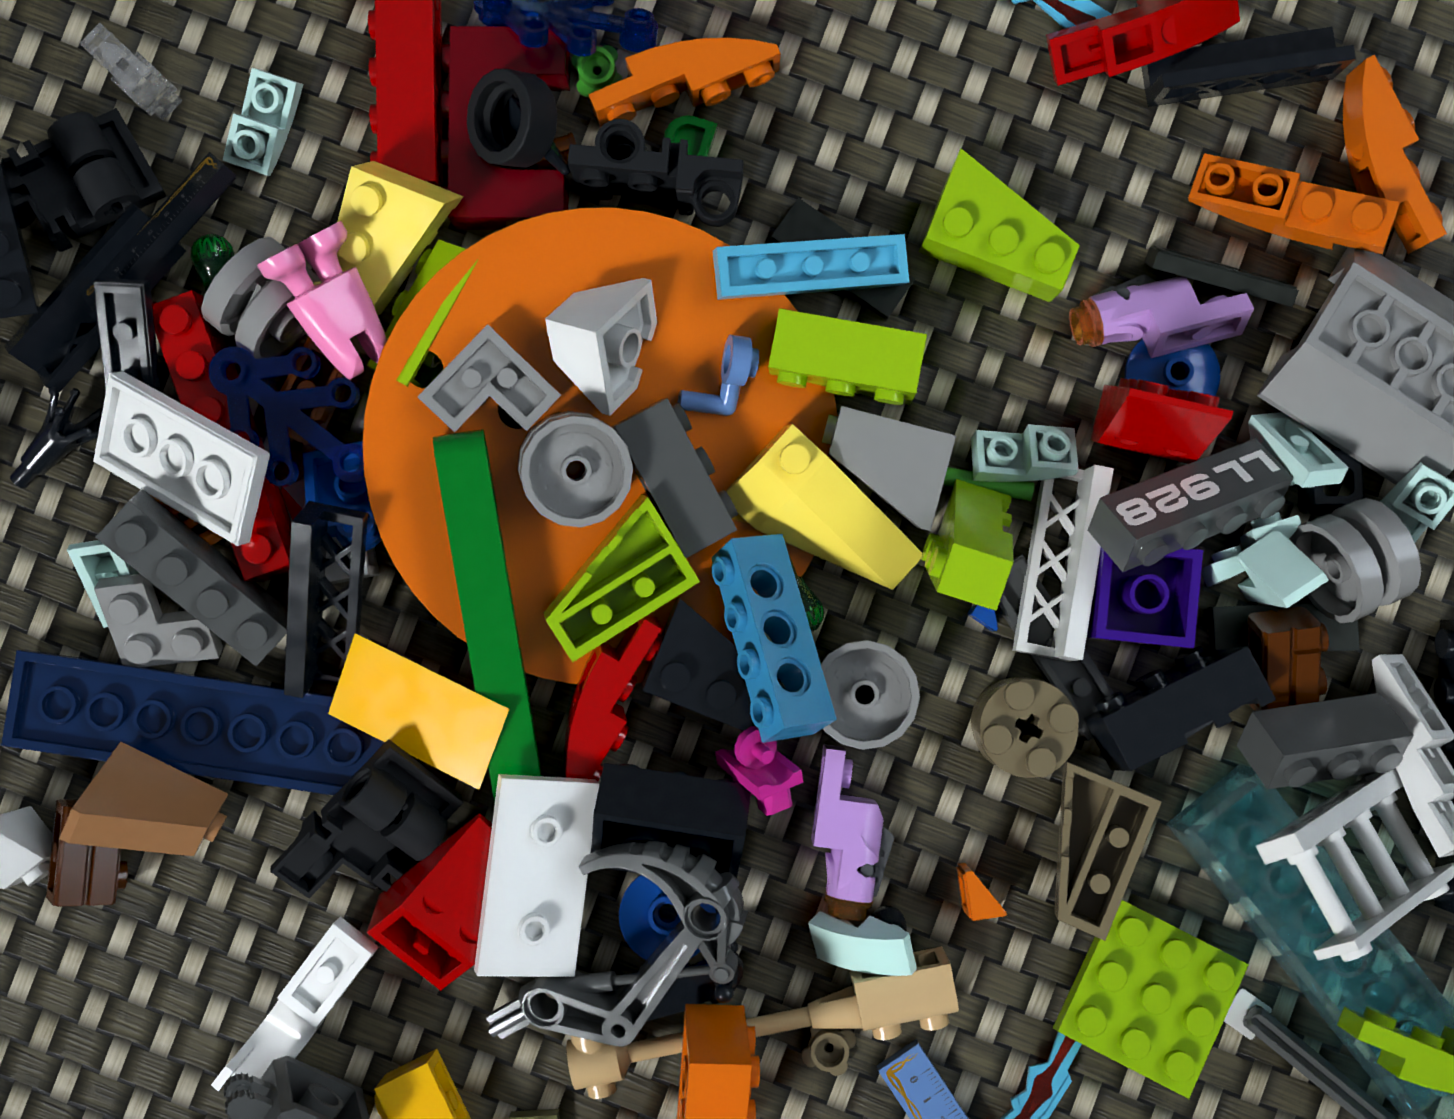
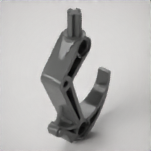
M647 841V843L626 842L608 846L586 855L578 866L583 875L605 868H619L638 873L655 883L667 895L681 921L636 973L616 975L614 971L584 974L575 970V977H535L534 980L520 988L519 997L486 1015V1019L490 1024L488 1028L492 1037L498 1035L502 1040L525 1026L532 1024L541 1029L612 1046L623 1047L629 1045L676 978L709 974L710 978L719 984H726L733 980L738 967V958L734 951L730 950L731 944L739 937L748 915V911L743 910L744 901L738 888L740 882L730 872H717L714 869L717 861L703 853L696 857L690 854L689 847L678 844L675 847L667 846V843L659 841ZM700 904H710L718 910V913L707 912ZM697 948L708 963L685 967ZM545 993L552 995L555 999L548 997Z

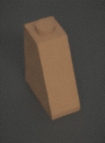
M120 742L72 807L59 839L69 844L194 856L203 840L206 839L213 843L228 816L220 813V810L228 793Z

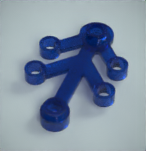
M473 0V8L478 13V18L483 24L487 26H508L519 36L521 44L531 48L543 47L548 43L549 29L567 44V49L570 53L577 56H590L596 52L597 31L595 29L619 33L620 45L632 52L639 53L654 48L657 45L658 23L654 20L653 13L646 9H630L625 13V17L584 10L595 6H609L615 0H550L543 3L537 2L538 0Z
M298 347L286 356L256 359L249 351L243 348H224L216 353L210 362V381L216 390L227 395L231 426L229 431L237 435L241 432H246L250 442L258 447L259 437L251 429L249 396L264 407L270 460L268 461L265 477L271 484L287 487L292 485L299 475L298 466L292 460L288 426L333 460V470L341 480L352 484L365 482L363 446L355 443L345 445L301 411L303 409L336 406L340 409L354 407L360 398V391L355 383L346 378H336L328 386L276 392L261 379L294 374L302 379H310L317 375L320 370L321 362L318 355L306 347ZM301 355H309L312 360L311 367L307 371L299 372L296 368L297 359ZM232 363H238L241 367V373L235 380H229L226 376V369ZM342 385H348L351 388V397L346 402H338L335 397L337 388ZM350 454H356L360 459V466L354 472H348L344 467V460ZM285 462L289 467V475L285 480L279 481L274 475V469L277 464Z

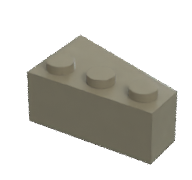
M1068 761L1063 764L1054 912L1059 921L1105 941L1162 802Z

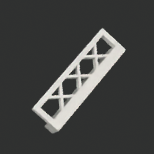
M1093 465L1086 470L1079 469L1076 475L1061 477L1078 482L1075 502L1062 509L1052 494L1054 479L1041 480L1027 559L1028 566L1026 576L1024 577L1012 651L1066 662L1083 660L1101 546L1087 530L1100 497L1110 494L1114 468ZM1049 507L1055 514L1050 519H1048ZM1074 509L1071 522L1066 514ZM1059 520L1069 534L1068 547L1055 556L1044 541L1046 528ZM1043 554L1047 562L1040 566L1041 555ZM1066 556L1065 566L1063 568L1059 560ZM1052 567L1062 584L1060 594L1047 603L1036 585L1038 575ZM1035 599L1040 608L1032 613ZM1058 603V614L1056 616L1051 608ZM1043 613L1054 628L1052 647L1027 642L1030 622Z

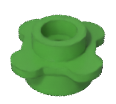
M609 45L602 47L594 46L585 50H579L573 55L572 65L578 70L579 75L576 87L582 96L589 97L588 94L623 80L616 70L615 62L618 59V53L615 48ZM599 67L602 72L599 75H595L593 73L594 68Z

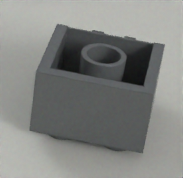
M290 1056L274 1059L261 1079L253 1075L249 1077L248 1073L243 1074L241 1072V1074L235 1073L234 1076H230V1079L226 1080V1085H223L224 1097H226L227 1101L225 1102V1114L228 1115V1119H369L362 1088Z

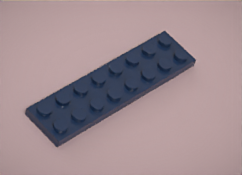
M17 650L1 746L107 761L118 744L123 742L187 774L335 795L385 742L329 715L328 712L334 695L307 692L304 698L284 695V688L146 667L127 666L119 663L32 650Z

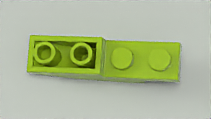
M1366 1006L1363 1014L1347 1007L1343 1008L1337 1026L1356 1039L1380 1048L1381 1052L1376 1062L1399 1079L1425 1088L1454 1094L1453 1028L1444 1026L1442 1034L1439 1036L1413 1025L1411 1033L1395 1027L1397 1019L1374 1008Z

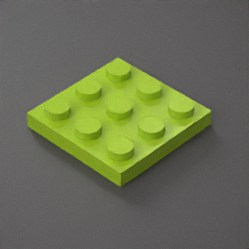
M1122 900L1106 940L1094 937L1053 1029L1189 1099L1249 964Z

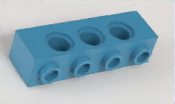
M783 534L731 538L711 557L713 562L712 576L721 591L725 606V624L728 630L732 632L738 653V671L741 677L745 679L751 700L750 714L752 721L758 727L762 743L813 735L836 721L837 718ZM752 587L757 591V593H758L759 595H757V594L753 591ZM765 633L769 635L772 642L766 637ZM777 678L784 684L785 689L780 686Z

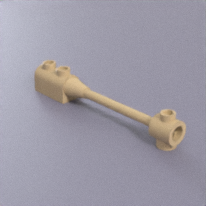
M941 946L913 952L917 970L912 975H875L849 970L852 986L810 1002L807 1007L748 1018L746 1023L747 1026H755L756 1037L812 1026V1029L872 1030L875 1039L890 1040L902 1033L901 1023L916 1020L920 1021V1026L924 1030H939L949 1024L948 1014L959 1011L951 964ZM683 1032L635 1041L623 1047L570 1036L571 1039L567 1040V1060L574 1089L587 1088L590 1098L602 1099L616 1092V1082L625 1079L631 1063L682 1053Z

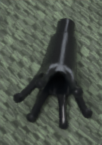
M51 387L49 389V407L42 428L22 455V463L10 475L11 481L20 488H27L38 475L47 473L73 449L98 438L99 430L92 432L88 426L101 418L103 408H99L84 420L74 424L68 418L80 395V390L72 388L66 405L62 408L57 407L59 390L56 387Z

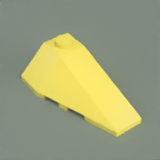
M793 424L784 426L726 490L737 513L755 530L767 535L783 534L785 543L888 589L894 590L922 557V552L826 454Z

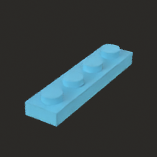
M905 234L716 247L712 251L718 300L903 286L910 283Z

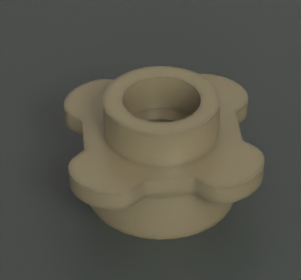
M810 1026L812 1037L809 1045L802 1050L803 1062L808 1067L816 1066L820 1070L830 1072L834 1076L844 1074L848 1068L849 1049L853 1048L856 1044L854 1032L851 1029H812V1026ZM828 1043L834 1046L830 1052L824 1049Z

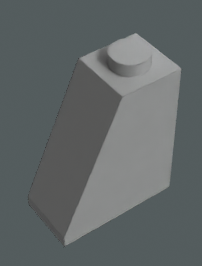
M841 406L838 416L829 414L822 438V443L830 445L828 455L917 528L931 531L956 435Z

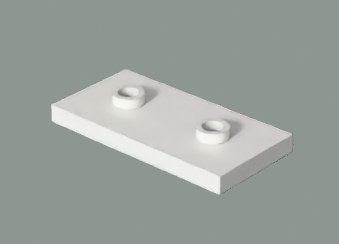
M123 371L109 373L93 462L137 488L143 489L149 495L236 546L250 543L270 453Z
M498 774L474 971L477 976L575 977L588 874L583 875L578 866L583 858L591 853L593 814L599 790V782L595 779Z

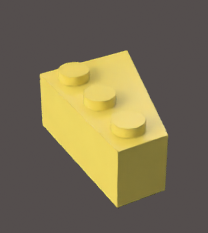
M370 161L351 166L337 222L342 221L345 226L347 239L338 250L337 258L343 272L354 267L357 268L377 315H380L414 268L412 266L426 246L430 245L436 237L438 229L451 210L457 207L464 196L376 161Z

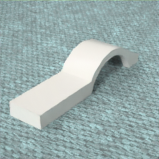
M340 916L279 994L277 1003L261 1025L224 1067L211 1086L219 1091L226 1084V1080L230 1079V1076H234L235 1073L241 1074V1072L243 1074L248 1073L249 1077L253 1075L261 1079L274 1059L284 1056H290L295 1059L379 946Z

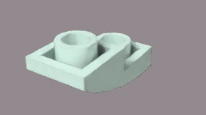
M252 68L241 114H233L223 161L271 176L294 120L303 84L261 69Z
M1028 424L1022 434L976 430L971 438L973 481H1036L1076 475L1079 471L1075 428Z
M1420 462L1380 502L1397 514L1410 531L1415 543L1427 527L1435 530L1453 507L1454 482Z
M1277 512L1269 518H1258L1251 521L1253 530L1239 538L1245 550L1272 531H1279L1289 539L1302 523L1299 515L1282 520L1280 513ZM1240 545L1211 555L1214 563L1203 568L1201 572L1207 588L1245 571L1238 560V555L1242 552Z
M819 911L808 922L816 955L820 960L848 970L875 975L907 976L912 975L917 970L910 935L898 925L888 924L869 916L857 928L847 920H839L822 911Z

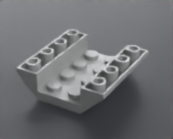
M1347 247L1328 278L1329 281L1335 284L1298 346L1279 358L1257 396L1395 485L1420 462L1447 477L1454 470V301L1381 254Z

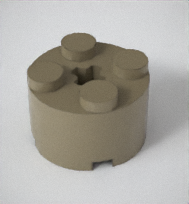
M1028 677L1007 678L987 687L975 702L971 714V728L976 745L981 754L990 763L1009 774L1024 778L1047 777L1068 760L1076 746L1079 723L1078 713L1067 696L1057 687L1047 682ZM1018 718L1028 719V723L1032 725L1031 731L1028 734H1020L1021 731L1015 727Z

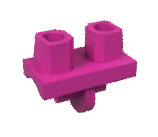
M751 726L741 732L735 743L734 750L720 749L715 751L717 764L733 777V781L744 786L751 792V795L757 798L758 809L766 816L776 814L792 806L790 788L803 783L802 769L777 751V741L762 743L758 727Z

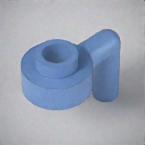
M737 335L728 336L722 356L720 394L680 390L678 403L683 410L724 416L732 415L735 412L741 386L746 384L748 377L754 378L758 370L759 349L752 348L751 338Z

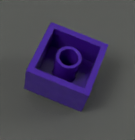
M1101 547L1086 638L1194 648L1203 550H1184L1182 548L1165 555L1151 566H1144L1142 564L1122 572Z

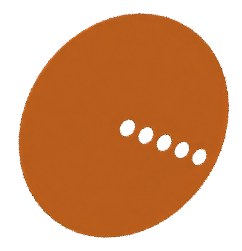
M578 208L551 212L514 223L486 236L462 251L427 282L403 312L381 352L371 380L365 409L362 443L364 477L370 507L380 537L396 569L413 594L428 611L458 638L467 643L434 455V436L484 430L524 672L540 678L569 684H578L592 651L572 663L547 624L543 612L640 495H648L633 469L629 493L620 508L604 521L585 527L559 525L542 516L526 497L517 469L520 447L531 428L545 417L565 411L589 413L611 427L661 399L668 398L672 406L677 404L680 390L719 395L722 384L721 364L724 346L729 335H737L751 338L752 348L759 349V365L756 376L754 378L748 377L746 384L741 386L735 412L732 415L724 416L684 410L692 426V429L687 431L686 434L694 449L702 447L710 458L715 473L709 475L717 492L726 491L784 426L790 424L798 428L839 467V464L828 455L830 445L822 443L828 415L838 416L834 394L826 392V386L808 382L806 388L782 385L777 383L778 376L769 373L768 365L779 308L797 311L785 295L717 299L712 251L716 247L730 245L701 229L676 219L645 211L621 208ZM476 261L474 269L428 351L433 352L440 358L444 370L488 324L561 394L527 431L524 428L514 429L505 425L499 417V405L489 397L454 432L418 398L425 388L417 387L411 382L407 387L396 381L441 304ZM640 278L652 280L657 325L652 341L643 339L641 351L636 361L635 367L643 369L638 387L611 416L602 414L553 361L545 318L574 292ZM572 461L566 468L568 477L572 479L580 477L585 471V466L581 461ZM733 520L737 531L686 558L700 582L677 596L734 645L732 632L728 630L725 624V606L721 591L712 576L713 562L711 557L731 538L767 535L755 530L750 524ZM785 543L798 583L814 555ZM752 587L753 591H754L757 595H759V594L757 593V591ZM677 597L650 613L657 617L662 628L659 633L660 635L663 632ZM628 628L605 643L616 649ZM643 659L634 673L637 677L636 683L643 681L650 661Z

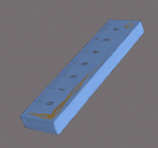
M917 1039L877 1065L882 1078L910 1119H969Z

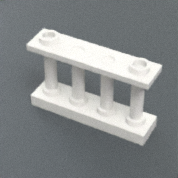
M1396 768L1386 773L1374 772L1361 777L1255 846L1265 865L1285 858L1290 865L1296 864L1331 927L1334 935L1313 950L1318 961L1340 955L1343 962H1348L1368 954L1373 950L1370 944L1372 940L1423 901L1436 898L1450 890L1447 882L1454 878V862L1432 868L1395 804V801L1398 799L1395 791L1403 786ZM1371 811H1377L1413 875L1406 882H1404L1369 820L1373 816ZM1344 828H1351L1388 895L1382 900L1378 901L1343 839V836L1347 834ZM1316 844L1318 847L1324 846L1362 914L1354 921H1351L1315 856L1319 853Z

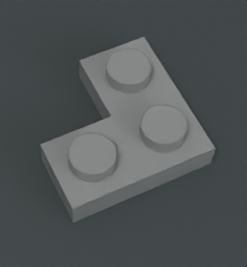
M487 324L419 394L418 398L454 432L489 397L527 431L561 394Z
M141 574L100 578L94 591L122 665L149 667L220 657L223 650L220 637L187 611L162 614L152 583Z

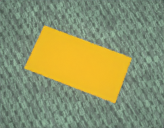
M355 633L328 714L383 742L389 739L409 755L480 790L509 708Z

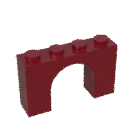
M450 26V44H443L442 65L444 73L449 74V91H442L441 109L443 119L449 120V138H442L441 140L443 167H448V185H442L441 188L464 197L457 207L449 213V220L456 229L501 230L519 221L551 212L569 210V181L566 175H562L558 170H515L490 164L476 153L470 142L467 129V109L472 91L482 76L494 69H511L535 74L547 83L551 91H570V41L566 27Z

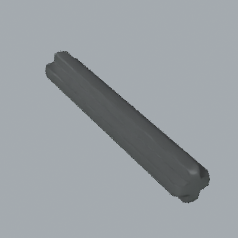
M1255 1005L1244 1016L1243 1025L1356 1119H1397L1264 1008Z

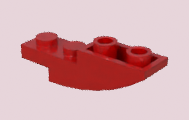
M1238 0L1136 1L1137 7L1046 34L1054 81L1059 86L1103 72L1108 77L1184 51L1240 22Z
M652 614L631 625L616 649L604 642L593 649L576 686L569 710L564 750L566 778L595 779L598 782L603 771V766L600 764L609 750L616 752L623 743L629 727L625 725L627 719L624 708L616 702L618 700L624 702L629 697L637 682V677L634 673L643 659L650 661L653 658L663 638L659 634L662 630L659 621Z

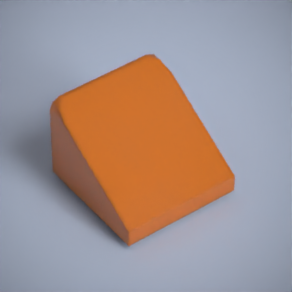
M966 863L958 864L956 869L962 909L972 921L1007 916L1006 911Z

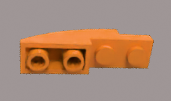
M728 37L700 38L674 42L626 57L629 77L588 95L600 127L614 119L630 121L637 115V111L653 104L657 108L667 106L676 101L683 91L687 92L693 107L705 103L706 106H713L726 100L731 95V91L747 84L749 87H757L770 81L775 76V72L779 71L781 53L777 44L752 39Z
M1374 54L1366 58L1346 76L1343 96L1345 149L1357 193L1400 202L1393 226L1409 254L1447 233L1442 225L1443 218L1439 208L1433 202H1430L1420 183V173L1417 166L1404 153L1406 148L1419 140L1415 132L1413 117L1401 106L1393 90L1391 75L1384 67L1380 66Z
M1204 153L1188 197L1190 202L1236 222L1298 242L1330 250L1333 249L1334 244L1383 254L1399 210L1400 202L1300 181L1301 173Z

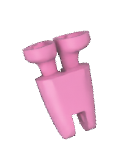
M339 221L259 263L257 267L265 278L280 281L287 286L295 297L286 304L326 358L340 373L350 380L364 372L362 360L350 338L356 335L367 355L374 362L378 363L381 352L387 342V337L357 268L354 267L344 272L341 269L337 252L347 239V230L342 221ZM306 261L312 266L322 283L315 286L306 270Z

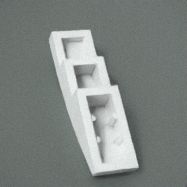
M1403 654L1378 655L1372 659L1376 693H1380L1414 735L1403 754L1402 762L1396 769L1410 804L1438 857L1454 855V804L1451 801L1454 798V769L1440 748L1454 739V733Z

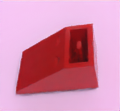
M1120 378L1118 386L1104 385L1090 440L1100 444L1190 464L1197 461L1232 419L1234 411L1218 408L1220 397L1193 391L1169 389L1167 385L1145 380Z
M480 813L438 846L428 857L421 860L395 881L387 892L383 891L379 894L367 930V934L440 991L475 965L492 823Z

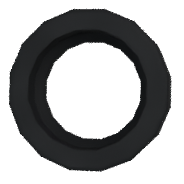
M494 69L482 76L472 91L467 109L469 139L478 156L490 164L528 168L542 160L550 150L555 137L558 114L554 95L547 83L535 74L511 69ZM516 92L521 107L520 127L516 138L508 145L503 132V113L509 98Z

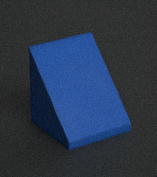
M976 604L972 605L967 615L990 631H997L998 625L995 610Z

